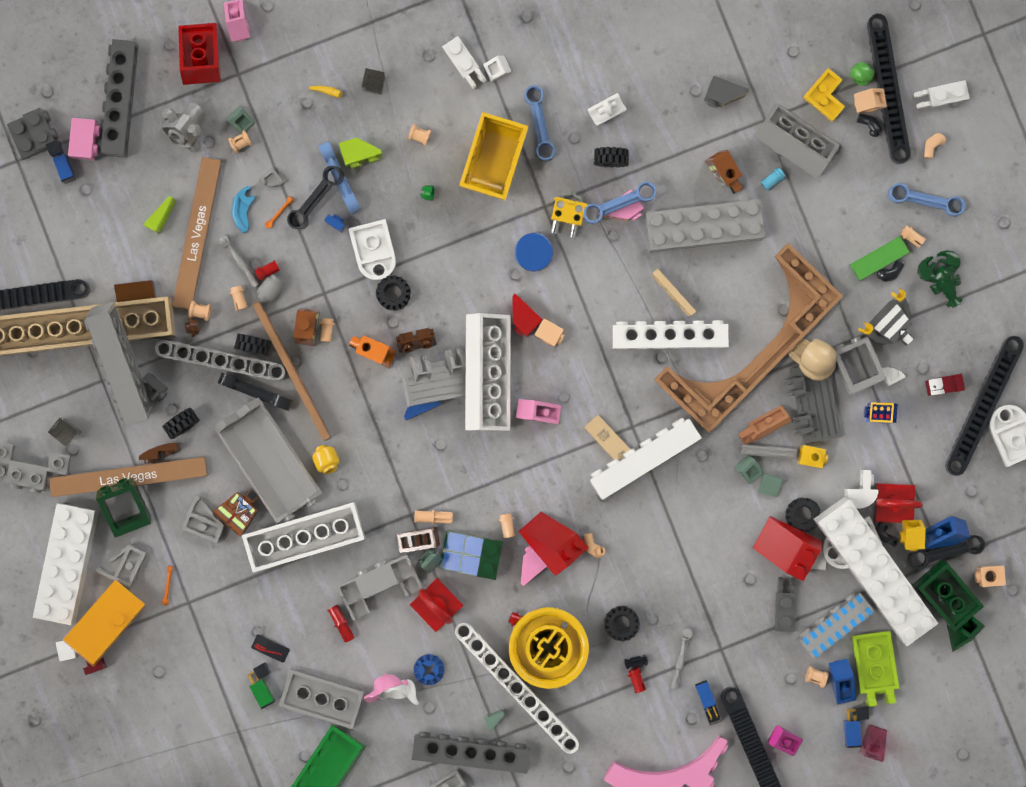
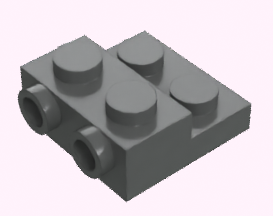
M40 107L23 114L22 118L7 124L23 160L48 150L46 144L59 138L56 130L51 128L49 124L51 118L48 112Z

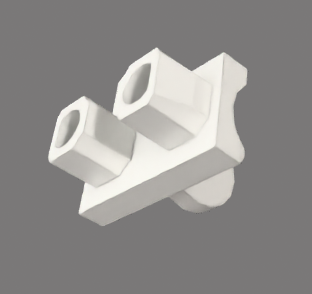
M617 93L592 106L587 111L597 127L627 111Z

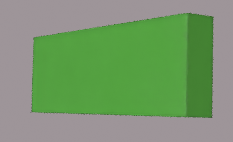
M901 236L849 265L858 281L910 252Z

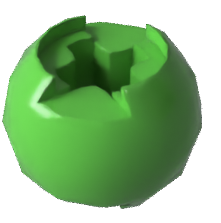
M858 62L851 68L850 77L854 79L856 84L866 86L873 80L874 70L870 69V65Z

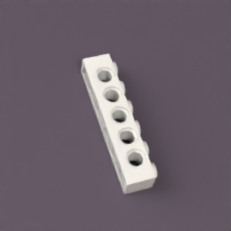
M722 320L712 321V324H704V321H693V324H685V321H673L674 325H666V321H655L654 325H647L646 321L635 322V325H628V322H616V325L612 326V350L728 348V324H723ZM706 329L713 332V337L710 340L703 336V332ZM653 330L656 338L648 340L646 338V331ZM666 330H672L675 333L673 340H668L665 337ZM685 330L693 331L694 338L692 340L685 338ZM627 331H635L637 338L629 340L626 336Z

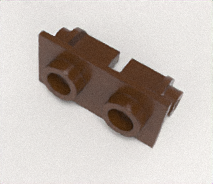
M429 328L416 330L417 337H413L412 331L399 334L396 337L399 353H409L415 349H428L437 345L434 330Z

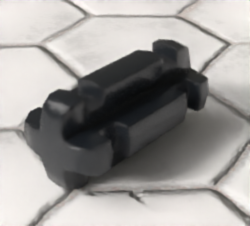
M647 656L632 657L630 660L625 659L626 669L630 667L633 669L643 667L642 665L647 666Z

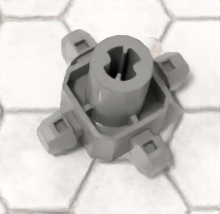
M189 103L183 113H175L170 108L164 109L162 116L166 122L160 129L161 133L176 147L188 148L191 152H197L200 145L196 139L202 132L198 124L205 116V111L196 103Z

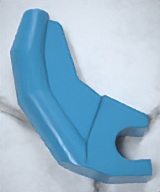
M250 186L241 189L233 198L232 217L235 226L242 233L248 231L247 211L256 199L254 195L246 197V193L251 190Z

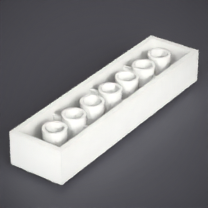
M843 497L814 518V521L903 644L906 646L910 645L938 624L850 499Z

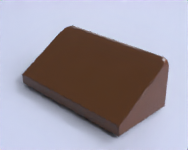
M152 280L114 285L117 302L156 298L155 285Z

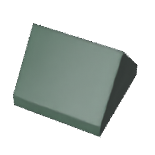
M429 548L418 560V563L424 570L430 573L442 561V558L433 549Z

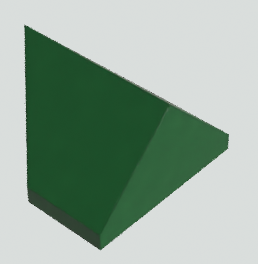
M972 617L955 632L947 624L952 652L972 641L985 627L984 624L975 617Z

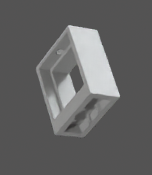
M862 336L852 339V344L845 346L843 343L833 348L837 354L836 369L848 395L887 379L868 337L863 339ZM864 344L877 374L853 385L840 358V354Z

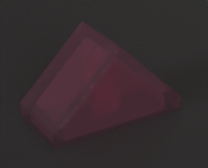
M869 724L859 752L865 757L883 762L887 730Z

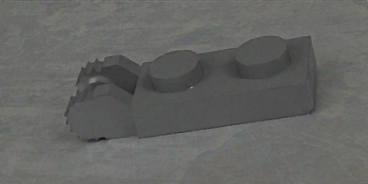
M778 577L775 601V631L795 632V578H790L789 593H783L784 580L783 577Z

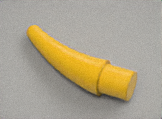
M309 87L310 90L322 92L339 99L343 94L342 91L334 87Z

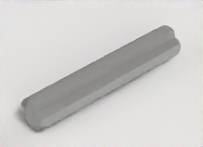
M742 444L740 448L742 455L796 459L798 454L797 449L747 444Z

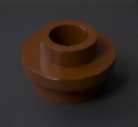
M188 318V323H185L186 332L191 334V337H195L196 334H199L197 320Z

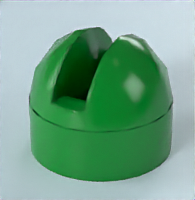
M423 186L421 191H424V193H420L421 198L433 201L435 194L434 186Z

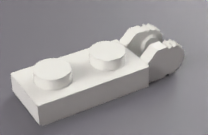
M458 36L442 46L462 78L466 79L473 90L477 87L474 80L469 76L475 72L482 83L486 82V78L479 70V66Z
M966 80L914 93V98L927 95L929 97L928 102L917 104V109L934 108L970 99Z

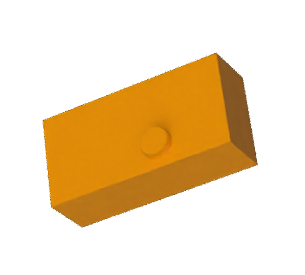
M115 580L65 636L63 641L94 667L145 609V604Z

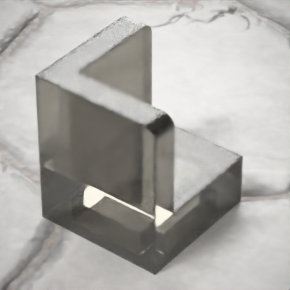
M366 68L362 82L363 91L382 95L386 79L385 73Z
M60 417L48 433L64 446H67L75 435H80L81 431L67 419Z

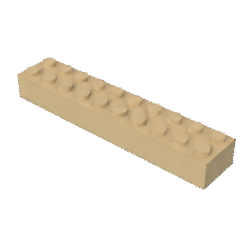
M167 296L115 303L129 342L176 336L172 298ZM99 305L0 316V357L92 346L91 338L93 337L91 332L87 331L84 321L91 308Z

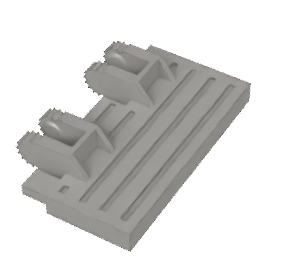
M462 348L456 349L458 366L455 365L452 351H445L448 369H446L445 361L430 363L428 355L422 354L421 364L423 372H420L417 357H410L412 375L410 367L401 368V380L408 407L466 397V357Z

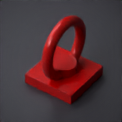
M876 483L875 490H878V495L875 500L874 522L902 523L904 520H914V509L923 507L921 501L915 500V485Z
M438 578L426 589H420L418 592L419 596L409 604L435 632L445 623L452 624V616L464 606Z

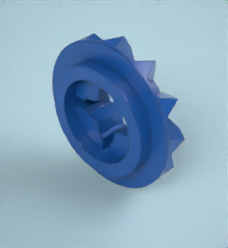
M423 655L415 662L414 675L418 682L424 685H434L444 675V664L435 655ZM422 664L428 667L435 664L432 669L435 676L430 673L423 676L426 669Z

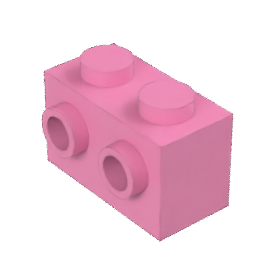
M72 118L68 150L70 158L95 161V156L99 154L97 137L101 135L100 126L96 120Z

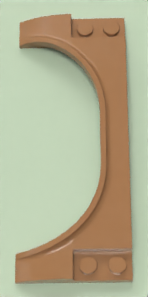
M789 243L775 255V259L786 277L790 298L786 320L775 338L742 371L723 381L711 383L691 381L676 374L668 366L654 379L708 434L843 297Z

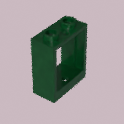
M133 477L129 479L123 478L116 484L111 486L105 485L97 491L96 500L115 538L151 524V514ZM130 491L140 513L115 522L105 500Z

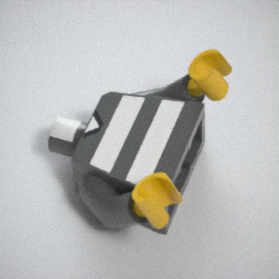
M898 287V295L891 292V296L896 301L894 299L890 300L869 323L863 322L865 329H858L859 332L864 333L874 343L887 345L893 344L899 339L907 346L914 339L906 331L912 325V316L909 304L905 298L906 292Z

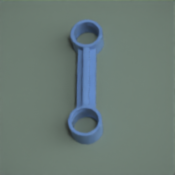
M532 85L525 91V101L530 105L538 141L536 156L539 160L548 162L555 155V147L549 142L541 104L544 93L539 86ZM533 89L538 90L541 93V99L538 102H531L527 97L529 91ZM542 145L551 147L552 154L550 157L543 158L539 155V148Z
M329 141L319 145L318 147L327 166L340 167ZM332 169L330 172L336 182L339 178V172L337 169ZM344 175L343 182L337 185L350 214L361 210Z
M642 182L637 190L601 205L589 204L584 209V220L589 224H597L601 221L602 216L638 201L650 202L656 195V187L651 182ZM645 185L650 186L653 189V196L651 198H643L639 194L641 187ZM589 208L599 210L600 216L597 220L591 221L586 217V211Z
M902 183L893 185L888 191V197L893 203L899 204L908 201L944 210L951 217L960 215L965 209L964 200L958 196H953L949 199L911 191ZM895 187H900L904 190L905 197L903 199L897 200L893 197L892 191ZM956 200L960 203L961 209L958 213H953L949 210V201Z

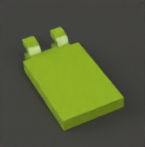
M884 631L851 636L860 694L866 693L867 706H877L875 695L885 693L886 704L896 703L894 689L900 688L891 632Z

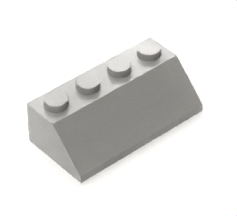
M777 103L754 135L761 143L768 145L777 154L784 156L792 164L799 166L817 179L839 147V144Z

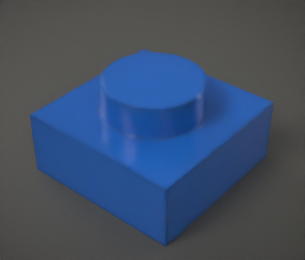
M328 214L324 220L341 233L346 227L343 224L344 220L336 214L333 217Z

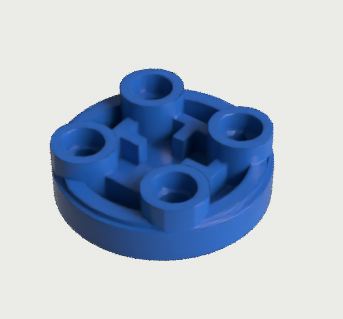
M529 233L521 237L517 242L515 258L523 269L532 272L541 271L551 262L553 248L545 236L538 233Z

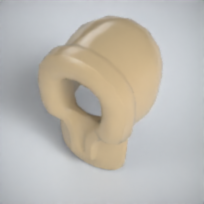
M801 339L788 352V355L799 364L803 374L812 380L821 381L827 379L835 370L837 354L833 347L822 340L814 339L810 342L806 339Z

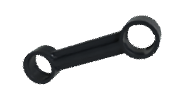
M328 166L324 169L321 183L299 210H293L288 214L287 223L291 228L304 229L308 225L309 214L333 185L336 186L343 182L344 172L340 167ZM332 169H337L339 172V178L335 183L328 179V173ZM296 213H300L303 216V223L296 227L292 219Z
M222 372L217 382L220 385L251 397H259L261 401L289 411L293 402L291 399Z
M970 535L969 539L953 546L941 547L926 552L923 550L911 551L908 555V563L915 569H924L929 562L967 552L975 555L980 554L985 548V542L980 536ZM972 538H977L980 542V548L976 552L970 551L968 548V542ZM915 553H922L925 558L924 563L919 567L915 566L912 562V557Z

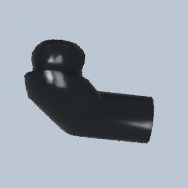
M859 113L857 123L868 125L870 136L878 137L882 128L876 118Z
M896 260L891 269L879 270L877 278L883 282L895 280L904 264Z
M879 522L878 526L875 527L878 536L885 543L896 547L899 544V539L886 532L888 525Z

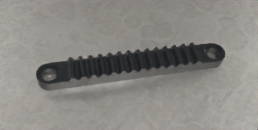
M876 13L869 18L867 29L877 88L884 89L887 107L881 109L886 142L888 143L892 162L903 164L910 158L911 152L890 32L886 17ZM874 19L881 20L882 27L879 29L874 28L872 21ZM896 150H903L905 158L897 159L895 156Z
M75 279L0 290V311L83 299L89 295L90 287L87 282ZM77 284L84 285L85 290L82 294L75 293V286Z
M1018 336L1006 338L998 354L995 356V360L988 371V375L985 377V381L978 392V396L975 398L972 409L969 411V415L965 419L962 430L959 432V436L955 440V444L946 461L945 468L950 475L959 476L963 474L975 452L1023 351L1024 343ZM1011 340L1018 343V348L1015 351H1011L1008 347ZM953 461H958L961 464V468L957 472L951 469Z
M734 687L725 688L721 694L722 702L759 786L781 787L740 692ZM728 692L736 693L737 697L734 702L726 700Z

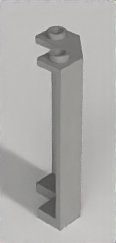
M259 397L245 404L236 413L222 419L213 427L276 523L282 520L285 522L295 517L294 512L305 505L310 507L318 501L316 498L322 492Z

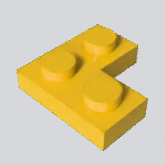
M827 68L804 95L803 99L832 122L845 106L831 95L842 79Z

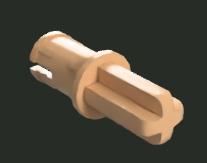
M415 510L414 522L432 523V525L434 523L451 524L453 522V513L435 512V510Z

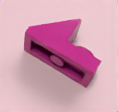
M777 725L768 739V744L794 756L803 739Z

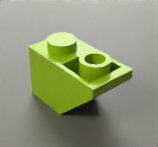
M357 137L339 143L347 168H359L362 166L361 163L367 161L374 163L379 161L380 157H383L380 149Z

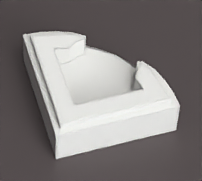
M882 368L887 378L884 380L887 386L906 378L901 371L895 368Z

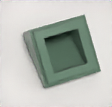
M241 106L236 108L226 118L240 134L255 123Z
M747 455L735 465L737 471L749 485L764 473L756 460L750 455Z
M763 474L758 492L777 497L783 479Z
M503 710L485 716L489 732L492 731L504 716Z

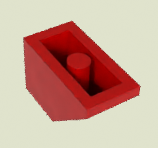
M514 294L512 296L513 325L515 326L513 330L521 337L523 335L528 337L543 319L519 296Z

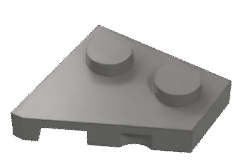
M195 495L181 530L218 543L225 525L212 513L213 511L198 495Z
M129 544L102 567L98 568L96 572L130 588L147 552Z

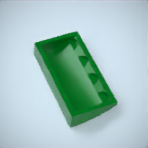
M331 725L291 787H340L367 746L335 725Z

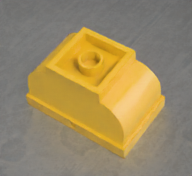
M482 112L459 187L506 201L529 126Z

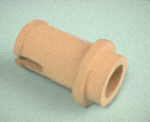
M906 225L900 233L902 239L906 238L917 248L926 240L925 237L914 231L912 226Z
M241 286L230 288L231 292L229 294H232L235 310L248 308L243 294L245 290Z
M322 318V322H320V341L332 342V329L335 323H333V319Z
M511 513L500 515L499 521L502 524L503 538L516 536L512 521L514 516Z

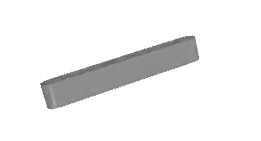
M167 340L158 341L155 345V352L158 356L171 360L272 381H283L287 376L286 368L278 363ZM164 344L169 345V352L167 354L161 353V347ZM183 348L188 350V355L185 358H181L179 355L180 350ZM201 352L207 354V359L204 362H200L198 359V355ZM219 356H224L226 359L223 366L217 364ZM238 360H243L245 363L244 368L241 370H237L235 366ZM261 363L263 365V372L256 374L254 367L256 364ZM277 367H280L282 369V375L278 378H275L273 376V370Z

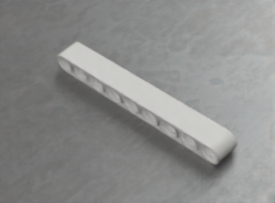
M460 622L455 629L457 638L563 751L569 754L576 752L579 747L578 739L470 623ZM461 626H467L469 634L462 636L459 634L458 629ZM474 640L482 642L483 647L480 650L473 649L472 642ZM493 654L496 657V661L493 664H488L485 661L486 655ZM501 668H506L509 671V675L506 678H501L498 675V671ZM515 682L522 685L521 691L514 692L511 689L512 684ZM527 697L535 698L536 702L533 706L525 704L524 701ZM540 711H547L549 717L546 720H541L538 718V713ZM554 725H560L562 731L559 734H554L551 728ZM573 739L575 746L567 748L564 745L565 741Z

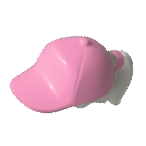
M386 673L374 680V691L364 696V700L369 703L379 698L384 700L386 698L402 699L407 697L413 704H419L416 698L415 685L411 680H400L397 676Z

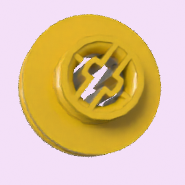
M542 607L532 610L516 623L511 632L509 640L511 663L518 675L533 686L552 689L567 685L578 677L588 659L589 643L586 632L581 623L565 610L554 607ZM563 622H567L568 627L563 628L561 624ZM550 632L548 636L542 635L540 638H538V636L541 633ZM557 634L559 637L553 643L555 651L551 652L548 650L545 656L540 658L539 656L544 650L542 643L544 641L549 643L554 635ZM535 640L537 641V648H538L536 652H535V649H534V642H535ZM562 642V643H563V647H562V651H561V653H560V650H561V649H560V646H559V645H560V643Z

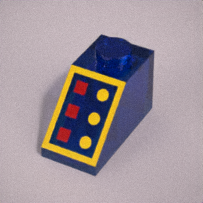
M867 403V406L864 407V418H866V422L896 423L898 404Z

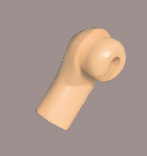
M936 133L926 140L924 158H933L934 148L946 142L944 135Z
M583 534L584 543L589 547L586 552L595 558L603 557L606 550L604 547L594 543L593 534Z

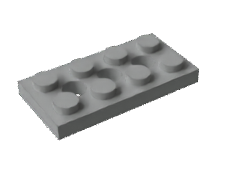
M290 669L279 707L353 729L365 691ZM300 688L308 690L309 695L307 698L299 697L298 690ZM322 693L327 696L325 704L317 702L316 697L318 694ZM336 700H344L346 706L343 710H338L335 707Z

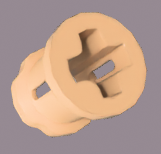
M413 124L408 140H415L426 146L431 130L426 131Z
M245 130L234 138H228L235 154L238 153V150L248 145L252 146V142Z
M192 301L189 308V318L194 316L209 321L212 305L208 304L206 306Z
M809 666L805 682L810 681L824 688L829 672H822L814 669L813 666Z

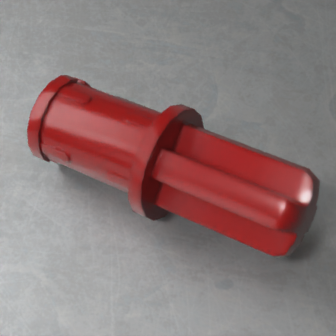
M338 604L328 609L327 611L335 624L334 628L337 627L343 641L346 643L353 640L354 635L347 623L348 619L345 620Z

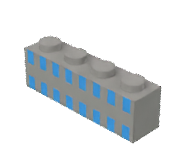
M850 593L844 598L846 600L841 605L836 604L829 610L830 614L826 617H819L814 622L816 625L811 629L807 627L799 633L800 637L797 640L811 658L815 659L875 612L861 593Z

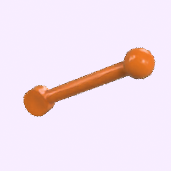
M292 196L287 198V202L270 221H266L265 226L267 228H272L273 222L289 204L294 202Z
M170 565L168 566L164 599H162V604L165 606L169 604L168 594L173 566Z

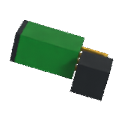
M266 662L255 667L253 672L247 674L252 683L249 687L261 710L275 702L264 680V677L271 673ZM254 672L256 674L257 679L256 683H254L251 677V674H253Z

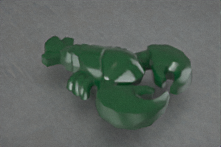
M949 250L936 254L937 257L945 256L946 259L941 258L939 261L950 267L940 266L936 270L935 275L932 274L935 262L928 266V263L934 257L930 256L922 260L917 270L920 279L936 283V285H931L930 288L935 295L941 292L949 300L946 304L948 308L959 306L962 298L956 296L955 286L961 284L959 274H956L954 277V273L960 267L961 260L959 256Z

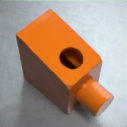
M364 335L361 339L353 336L349 344L350 347L356 349L358 355L387 368H390L397 353L393 348Z

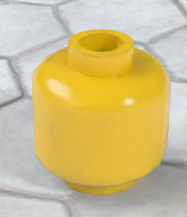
M321 445L315 449L316 452L312 455V460L317 471L325 475L335 472L340 464L335 448Z

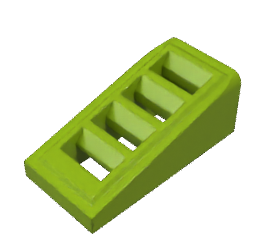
M169 196L145 221L143 226L158 234L161 233L177 202L176 199Z

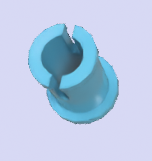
M779 167L777 169L774 168V172L760 181L767 191L780 180H784L785 174Z

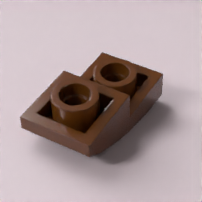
M168 443L151 448L139 455V460H144V464L156 463V459H161V451H163V455H173L175 451L180 450V443Z

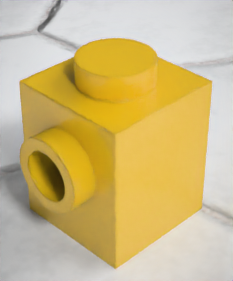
M801 445L797 464L823 469V465L826 466L828 454H825L826 449Z
M922 520L902 521L899 541L903 543L905 550L917 551L925 549L926 528Z

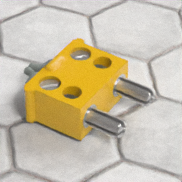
M570 190V193H564L561 195V198L554 197L555 204L551 220H553L551 233L554 232L556 221L554 234L558 232L559 223L563 222L572 224L569 236L571 238L574 226L576 225L573 238H576L578 226L582 224L583 213L587 204L582 203V199L576 195V191ZM573 193V196L579 199V202L564 199V197L570 196ZM560 211L562 214L557 217L555 212ZM575 215L580 216L579 221L574 220Z

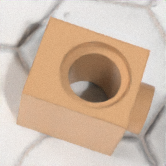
M871 88L854 94V104L857 113H870L887 107L884 89Z
M543 319L534 335L552 347H555L556 344L560 345L565 337L562 334L564 329L546 319Z
M1002 565L977 567V571L974 573L975 582L980 587L1006 585L1005 569ZM988 571L993 573L991 581H987L985 578Z

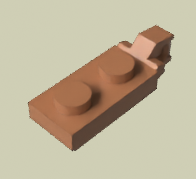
M780 405L749 422L746 430L738 433L743 444H749L792 422V420Z

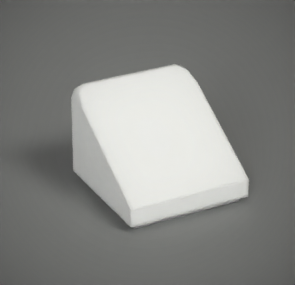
M504 55L496 56L483 64L491 82L512 72Z
M64 641L56 642L59 661L79 657V654L66 645Z

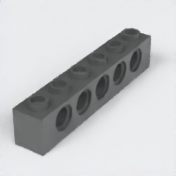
M112 39V45L108 47L110 63H107L106 66L108 82H105L104 92L107 95L106 101H103L102 111L105 113L104 120H101L100 130L103 131L102 139H99L98 148L104 156L127 158L139 48L135 41ZM126 57L125 63L118 65V59ZM124 76L123 82L116 84V78ZM118 94H121V101L115 103L114 97ZM115 113H120L119 120L113 122L112 116ZM113 132H118L117 139L111 141L110 135Z
M419 732V734L414 736L412 760L525 774L528 772L530 748L526 747V744L515 743V746L507 745L505 741H496L495 744L488 743L487 739L477 738V741H470L469 737L458 736L457 739H453L447 734H438V737L430 736L431 733ZM429 743H436L438 750L435 752L429 751L427 747ZM455 745L458 751L455 754H449L447 747ZM473 747L476 749L477 754L472 757L468 756L466 749ZM489 749L496 752V756L492 759L485 756V752ZM513 752L515 754L514 760L507 761L504 758L505 753Z

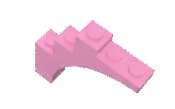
M718 735L712 745L698 758L672 770L659 772L639 771L613 761L603 778L604 781L614 787H684V783L690 787H713L715 784L713 782L714 777L709 772H713L716 768L718 756L725 753L728 747L726 744L727 740Z

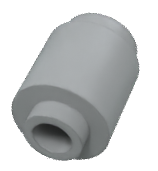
M271 275L269 278L267 277L257 290L259 293L258 298L266 304L268 301L272 303L283 289L284 283L274 275Z

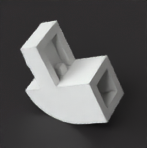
M860 470V489H844V497L850 499L856 509L870 506L877 498L878 490L871 489V486L874 485V475L871 474V470Z

